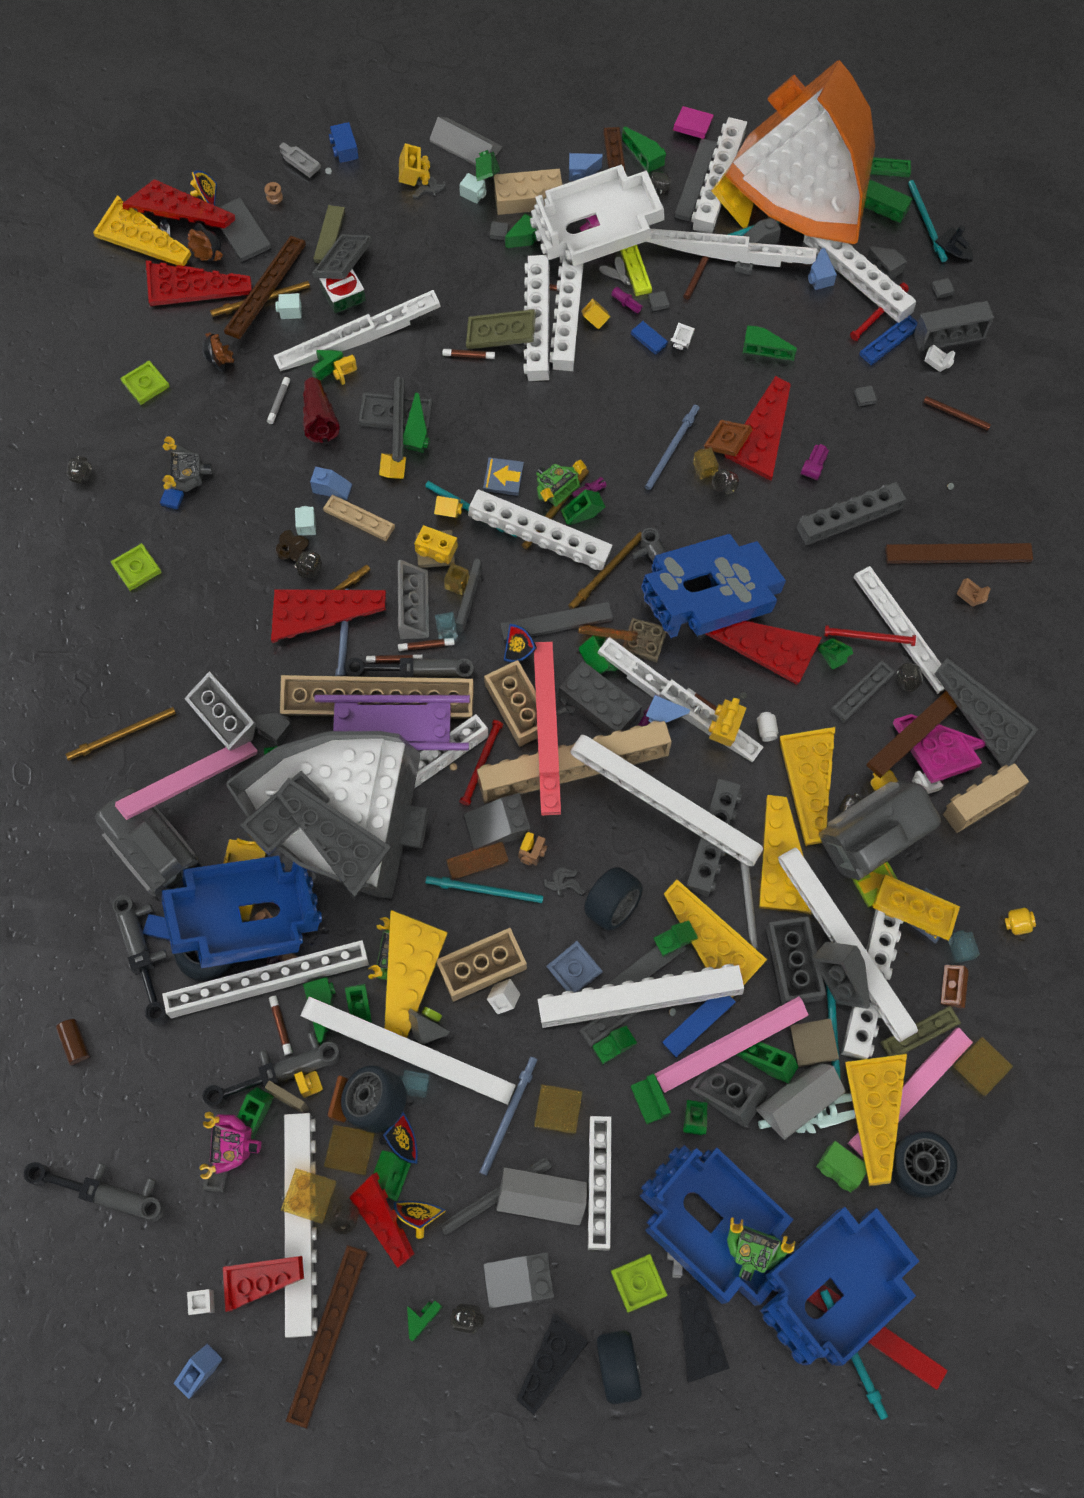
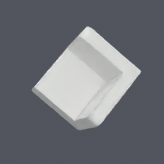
M511 979L494 984L487 1000L495 1012L500 1014L514 1009L520 993Z
M206 1289L187 1292L188 1315L215 1313L214 1290Z

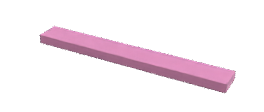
M251 742L231 751L225 747L115 802V807L128 820L257 755L258 750Z
M797 997L655 1073L661 1089L665 1093L807 1017L808 1012L802 999Z
M959 1027L951 1032L903 1084L899 1121L973 1043ZM857 1133L847 1144L861 1159H864L859 1133Z

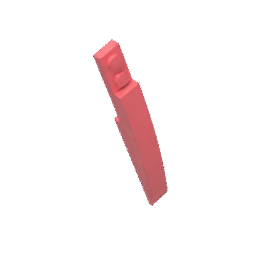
M535 642L537 647L534 651L541 816L561 815L553 643Z

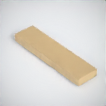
M331 495L323 507L324 512L384 541H387L395 528V524L335 495Z

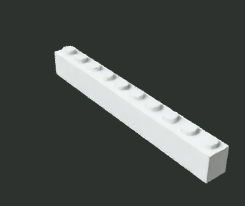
M363 940L163 993L166 1014L170 1018L179 1017L368 966L369 961Z
M726 964L719 969L708 967L702 969L701 972L685 971L682 975L677 976L666 974L659 979L648 977L642 979L641 982L625 981L622 985L617 986L607 984L599 989L592 987L584 988L582 992L565 991L562 995L558 996L547 994L538 999L542 1028L701 1002L725 996L742 995L744 985L739 965Z
M310 1113L284 1115L285 1258L302 1256L304 1279L285 1287L286 1338L314 1336V1331H318V1318L314 1317V1308L318 1306L317 1294H314V1285H317V1272H314V1263H317V1249H313V1240H317V1228L313 1227V1218H317V1207L313 1205V1196L317 1194L316 1183H313V1175L316 1174V1161H313V1153H316V1140H312V1132H316V1120L312 1119Z

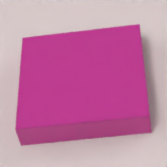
M683 106L674 124L673 131L704 139L713 121L714 114Z

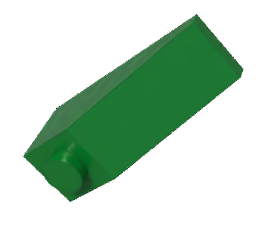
M623 127V142L648 173L665 165L666 152L664 148H661L657 142L628 127Z
M488 150L479 153L480 157L476 158L477 182L500 172L494 151L490 153Z
M747 325L742 353L794 361L797 350L795 346L765 328Z
M415 392L404 432L403 448L424 453L425 448L428 449L430 438H428L419 393Z
M327 977L303 984L307 999L311 997L333 1006V994H336L333 982L329 983ZM313 1022L316 1037L321 1046L326 1040L328 1028Z
M758 1042L736 1054L769 1076L788 1084L798 1069L792 1054L762 1042Z
M257 1087L247 1093L237 1116L246 1126L252 1129L251 1139H254L274 1098L273 1095Z

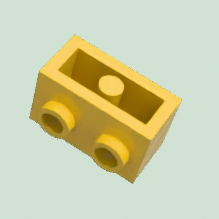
M423 525L414 543L415 552L420 556H428L439 563L446 564L450 563L458 547L457 537Z

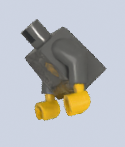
M168 436L164 439L167 443L163 444V448L165 450L173 449L170 451V475L164 476L162 480L165 482L163 485L165 489L172 487L175 490L188 492L202 484V474H212V464H202L199 454L177 443L175 444L172 437Z

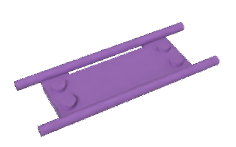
M315 695V703H335L333 731H384L397 733L416 750H469V743H450L451 703H470V695ZM358 703H427V705H358Z

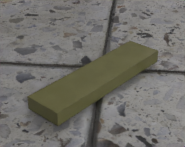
M328 205L313 258L314 263H320L337 241L345 214V207Z
M950 1005L916 1023L918 1032L901 1042H898L894 1036H891L881 1041L880 1045L887 1056L902 1055L955 1028L961 1022Z

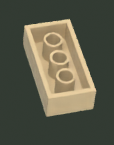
M560 169L495 174L494 192L497 214L524 213L534 210L536 196L542 195L544 201L546 199L545 191L562 185Z
M519 661L512 662L485 675V687L518 746L521 747L537 739L536 691Z
M1015 763L1009 767L1008 765L1003 766L997 771L998 774L992 776V774L988 775L982 780L983 783L980 785L974 784L966 790L967 793L964 795L959 793L951 799L943 815L956 833L1021 793L1029 781Z
M511 928L441 957L436 963L453 1002L527 970V963Z

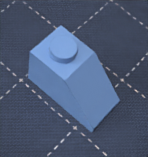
M569 153V181H576L599 171L602 168L603 154Z
M825 248L820 250L816 261L811 266L810 274H808L809 283L813 285L815 290L833 286L837 276Z
M315 467L310 481L313 493L329 497L335 495L343 500H348L352 488V483L333 470Z
M654 695L646 716L649 717V722L665 721L667 723L689 714L691 710Z
M206 1344L189 1359L174 1384L190 1399L214 1373L222 1358Z

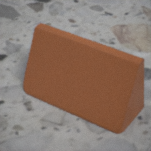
M944 966L941 1005L965 1008L968 969L965 966Z
M340 1075L336 1081L328 1117L330 1120L344 1123L346 1118L341 1108V1097L349 1079Z

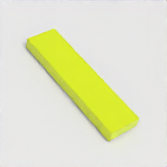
M634 245L620 250L635 296L652 293V286L638 246Z

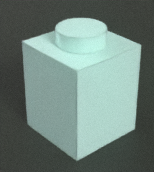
M470 173L459 184L460 196L476 204L486 195L485 181L477 182L476 176Z
M299 293L279 294V301L276 302V312L280 313L281 319L302 318V304Z
M308 506L295 508L298 536L316 535L314 508Z

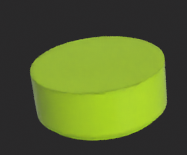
M425 1006L421 1012L422 1015L437 1023L442 1018L441 1014Z

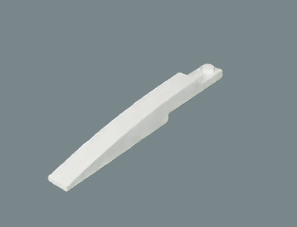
M650 229L651 240L647 241L706 257L780 267L781 261L813 264L816 261L817 248L749 243V237L662 229Z
M431 290L373 317H370L369 314L276 354L274 358L280 371L318 360L316 350L342 352L411 325L410 320L441 307L434 290Z
M609 637L598 650L600 656L606 658L608 662L625 673L628 680L653 698L654 695H657L690 709V713L682 716V718L708 735L711 734L708 731L712 720L715 721L717 717L713 709L672 679L670 681L612 638ZM740 729L731 747L727 746L751 762L755 760L763 749L762 745Z

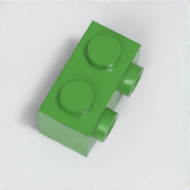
M836 1141L827 1147L816 1165L823 1175L831 1177L842 1189L850 1193L860 1185L866 1175L865 1163Z

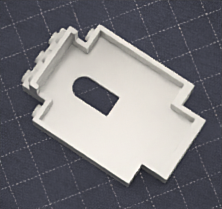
M619 165L545 191L546 199L544 201L542 195L536 196V205H534L535 209L531 210L532 218H530L532 228L537 230L535 231L537 241H541L542 253L547 255L548 260L566 255L567 260H571L574 267L651 240L649 225L665 219L664 208L648 172L644 171L627 177L623 166ZM593 215L597 216L600 226L576 234H570L566 231L570 223Z

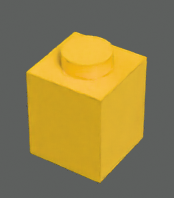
M437 496L434 514L458 518V514H461L463 504L460 503L461 499Z

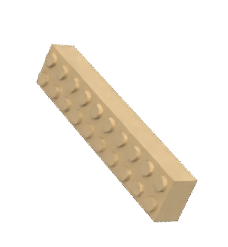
M281 675L280 714L285 716L334 717L335 703H315V695H470V703H451L450 718L470 719L473 717L474 680L459 678ZM358 703V705H427V703Z
M653 721L647 726H634L627 731L622 732L619 730L608 736L599 735L593 738L594 741L632 765L669 756L672 742L665 721ZM575 743L569 746H558L560 784L600 774L572 756L570 751ZM538 752L530 756L528 754L522 755L518 759L511 761L509 759L502 760L499 764L495 765L486 764L477 769L478 784L484 804L509 795L539 790Z

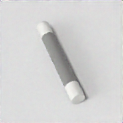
M284 377L267 418V423L269 424L274 423L291 380L288 377Z

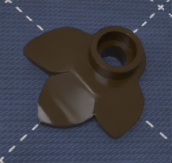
M286 530L279 537V543L275 549L276 554L283 560L290 558L295 562L304 561L307 555L303 550L308 546L309 540L304 536H294L292 530Z

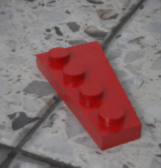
M376 1172L349 1198L394 1264L399 1268L414 1255V1251L403 1228H399L397 1224L396 1212L394 1209H390L386 1200L388 1195L385 1189H381L377 1181L380 1178Z
M302 1256L223 1267L225 1312L235 1310L304 1279Z

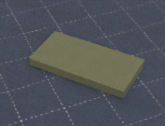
M535 310L468 317L467 349L534 342Z

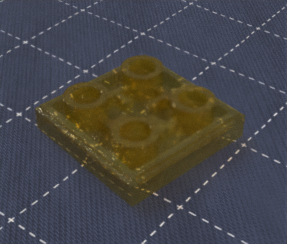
M983 1037L954 1065L984 1096L1013 1068Z
M541 1084L534 1127L576 1134L582 1091Z
M334 1125L324 1167L366 1176L375 1133Z
M295 1168L281 1211L323 1224L337 1181Z

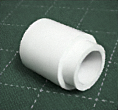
M771 712L761 713L757 718V725L762 741L776 740L779 732L775 715L771 714Z

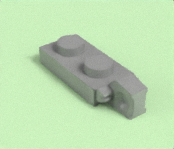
M284 142L279 145L283 158L309 178L321 168L318 161L297 146L290 147Z

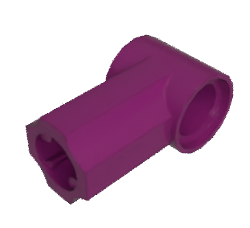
M822 444L814 446L809 459H806L801 471L802 475L818 480L829 453L826 446Z

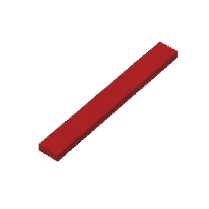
M822 1285L806 1301L825 1313L828 1309L820 1292L828 1289L834 1304L841 1296L825 1285ZM883 1327L867 1342L935 1390L939 1388L948 1371L886 1327Z

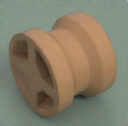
M276 182L268 183L264 188L267 201L270 204L280 203L283 199L281 186Z

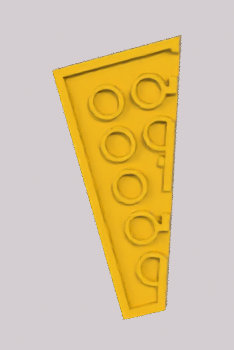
M725 172L711 191L744 229L749 224L754 203L736 188L726 177Z
M118 195L93 232L96 238L175 265L185 266L192 255L188 248L177 240L172 239L167 232L160 230L155 223L143 214L135 211L133 208L129 210L123 209V201Z
M835 727L779 737L805 846L822 843L819 832L827 828Z
M767 795L759 908L813 914L778 861L779 856L795 847L803 856L788 799L783 796Z
M676 880L666 890L664 897L679 923L689 921L697 934L698 939L691 942L705 968L713 967L714 969H719L726 964L739 965L743 985H745L767 959L679 880Z
M391 910L385 1029L408 1038L411 1030L408 1011L411 1008L418 1012L448 932L394 910Z
M907 1054L845 1062L869 1186L891 1183Z

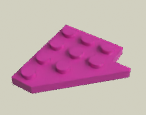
M909 714L896 718L893 721V725L898 733H901L918 716ZM939 724L911 750V753L932 784L980 767L982 762L974 750L983 748L985 743L981 739Z

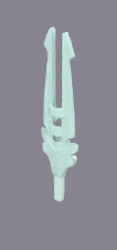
M851 1093L843 1094L828 1106L830 1115L827 1114L825 1108L816 1115V1118H812L796 1132L805 1133L806 1130L809 1133H816L812 1124H816L822 1129L854 1119V1110L837 1113L835 1106L851 1102ZM766 1120L758 1121L760 1129L771 1127Z

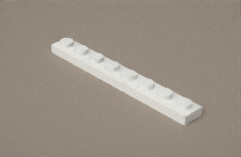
M869 566L856 573L854 579L893 633L910 637L916 635L915 646L905 643L901 644L937 694L946 690L934 674L941 666L940 661L873 569Z

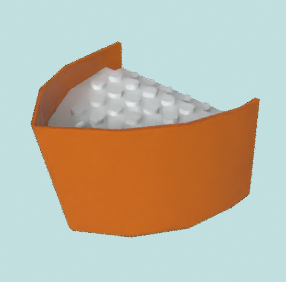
M837 60L806 87L794 74L769 95L767 100L777 111L747 136L725 175L736 188L765 214L806 236L856 244L859 239L875 152V138L871 108L852 74L840 60Z

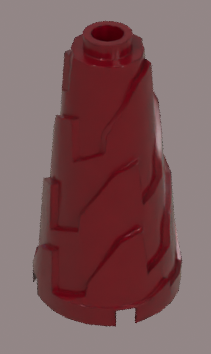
M314 377L308 378L304 383L303 428L305 436L313 442L323 443L322 439L327 438V441H330L340 431L339 421L335 416L332 404L329 403L327 393L324 392L320 380Z

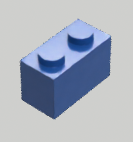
M349 122L330 126L331 134H328L330 144H334L332 147L335 157L338 156L339 163L359 159L357 145Z

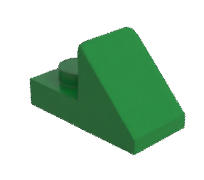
M316 350L319 362L311 368L313 377L321 381L335 370L333 362L343 358L341 351Z
M834 638L817 646L831 669L847 663V657L853 654L852 647Z
M685 921L672 925L670 930L654 937L653 940L664 957L697 940L698 936L691 923Z
M360 984L345 987L349 1014L372 1023L366 985Z
M624 1026L610 1032L608 1037L594 1044L592 1049L603 1065L636 1045L637 1041L628 1027Z
M687 1100L683 1132L697 1135L706 1134L707 1103Z
M436 1300L433 1303L429 1301L421 1311L423 1313L422 1317L418 1316L407 1306L409 1339L412 1342L417 1339L443 1308Z

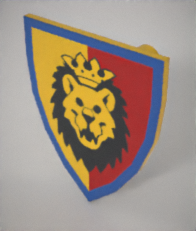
M197 170L192 172L194 179L190 184L196 190L191 191L190 194L194 197L202 196L205 202L215 206L217 183L203 171Z
M393 1202L397 1217L416 1229L415 1237L418 1239L424 1238L425 1226L446 1212L445 1209L424 1202Z

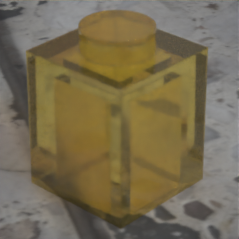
M712 448L700 449L694 452L693 463L699 478L703 479L717 475L719 465Z
M451 563L444 578L445 589L462 595L469 580V570Z

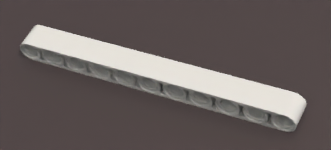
M580 735L571 749L570 753L579 761L748 866L755 865L763 851V847L756 841L585 735Z
M795 847L779 856L778 861L830 941L832 943L856 945L859 948L866 965L869 999L896 1040L901 1042L917 1033L916 1024L800 851Z
M308 997L300 1015L508 1105L515 1089V1084L314 998Z

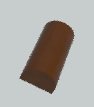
M69 1019L59 1023L56 1026V1030L69 1065L72 1066L90 1058L77 1020Z

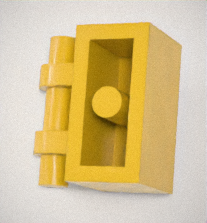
M405 143L399 157V182L415 186L418 177H420L422 184L427 185L430 179V172L428 171L430 161L428 156L421 158V147Z
M733 698L732 702L725 699L722 704H718L714 713L717 715L716 720H712L708 729L711 732L709 739L729 747L734 743L746 711V707L739 705L740 700L738 698Z

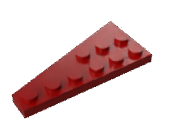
M155 179L122 203L125 210L134 208L140 213L150 211L156 216L180 220L182 217L187 218L188 222L203 221L205 225L226 228L235 221V214Z
M146 260L150 306L249 295L252 291L251 277L247 275L233 273L226 275L214 270L213 272H207L201 268L181 265L176 267L167 266V263L154 264L152 261Z
M777 376L774 377L744 425L752 427V432L736 457L725 454V458L772 481L791 386V383Z
M274 589L271 642H279L278 640L283 638H293L300 633H310L333 626L341 621L347 622L358 616H367L386 610V590Z
M743 621L705 633L796 685L799 684L822 638L749 621Z

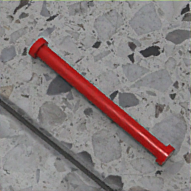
M901 283L899 285L906 293L909 291L907 284ZM879 307L856 331L850 333V337L858 341L860 335L885 312L883 308Z
M825 626V637L833 635L911 644V646H915L916 635L910 637Z
M498 720L492 721L490 734L464 796L459 800L460 803L466 806H470V799L478 782L477 769L485 765L499 729L503 727V723Z

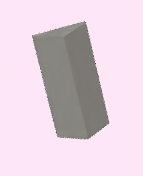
M437 117L429 139L431 143L475 166L476 158L480 157L479 153L486 150L489 153L494 151L496 156L502 149L501 145L445 117Z
M398 560V629L400 639L428 638V571L403 560Z
M209 671L184 699L224 746L231 751L253 740L256 722L215 675Z
M823 1063L814 1064L759 1105L756 1111L785 1140L845 1093V1089L834 1066Z
M504 1167L496 1211L580 1226L586 1208L587 1182Z

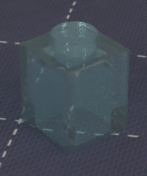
M449 612L435 615L438 638H457L454 613Z
M964 930L955 932L948 941L956 964L974 960L980 955L972 932L965 933Z
M404 1070V1075H400L399 1078L405 1086L406 1095L426 1098L430 1081L429 1074Z

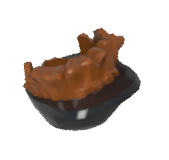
M197 223L194 229L189 230V237L187 238L189 241L188 248L191 249L196 258H200L202 261L221 260L223 254L221 253L219 238L214 232L207 231L201 223Z
M206 333L207 338L203 341L202 345L203 356L207 362L214 364L220 372H224L225 362H234L232 358L233 352L228 350L229 345L222 346L219 334Z

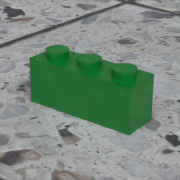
M869 179L864 207L901 223L910 208L913 198Z

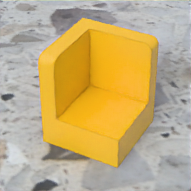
M593 298L581 311L583 316L597 329H600L610 318L608 311Z
M381 453L379 475L387 478L403 479L406 457L403 456V460L397 462L393 461L392 454Z

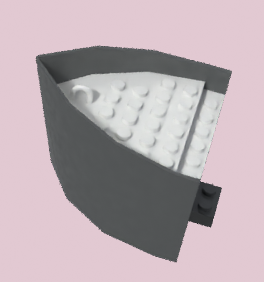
M327 731L278 746L227 781V788L248 818L270 799L288 778L292 779L302 771L330 798V801L327 803L328 805L391 846L387 855L361 889V892L371 896L391 899L394 894L403 846L421 849L423 846L429 810L427 808L411 806L420 762V753L397 733L384 731ZM301 828L277 848L300 867L344 885Z

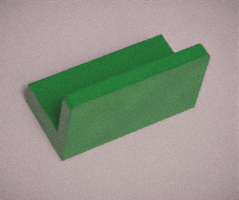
M593 635L579 647L585 663L601 675L605 671H616L617 667L598 654V650L606 642L605 636Z
M651 1074L645 1080L631 1085V1090L646 1124L653 1123L670 1115L671 1111L655 1074Z
M382 1150L373 1174L378 1173L380 1179L377 1181L381 1189H385L388 1199L398 1201L411 1163L399 1159L392 1152Z

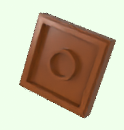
M720 420L705 443V450L736 457L752 432V427Z

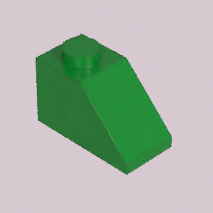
M527 214L522 216L505 235V247L530 246L537 240L535 235L537 230L532 228L530 218L532 217Z
M585 489L567 504L561 512L567 525H572L595 517L605 508L599 492Z

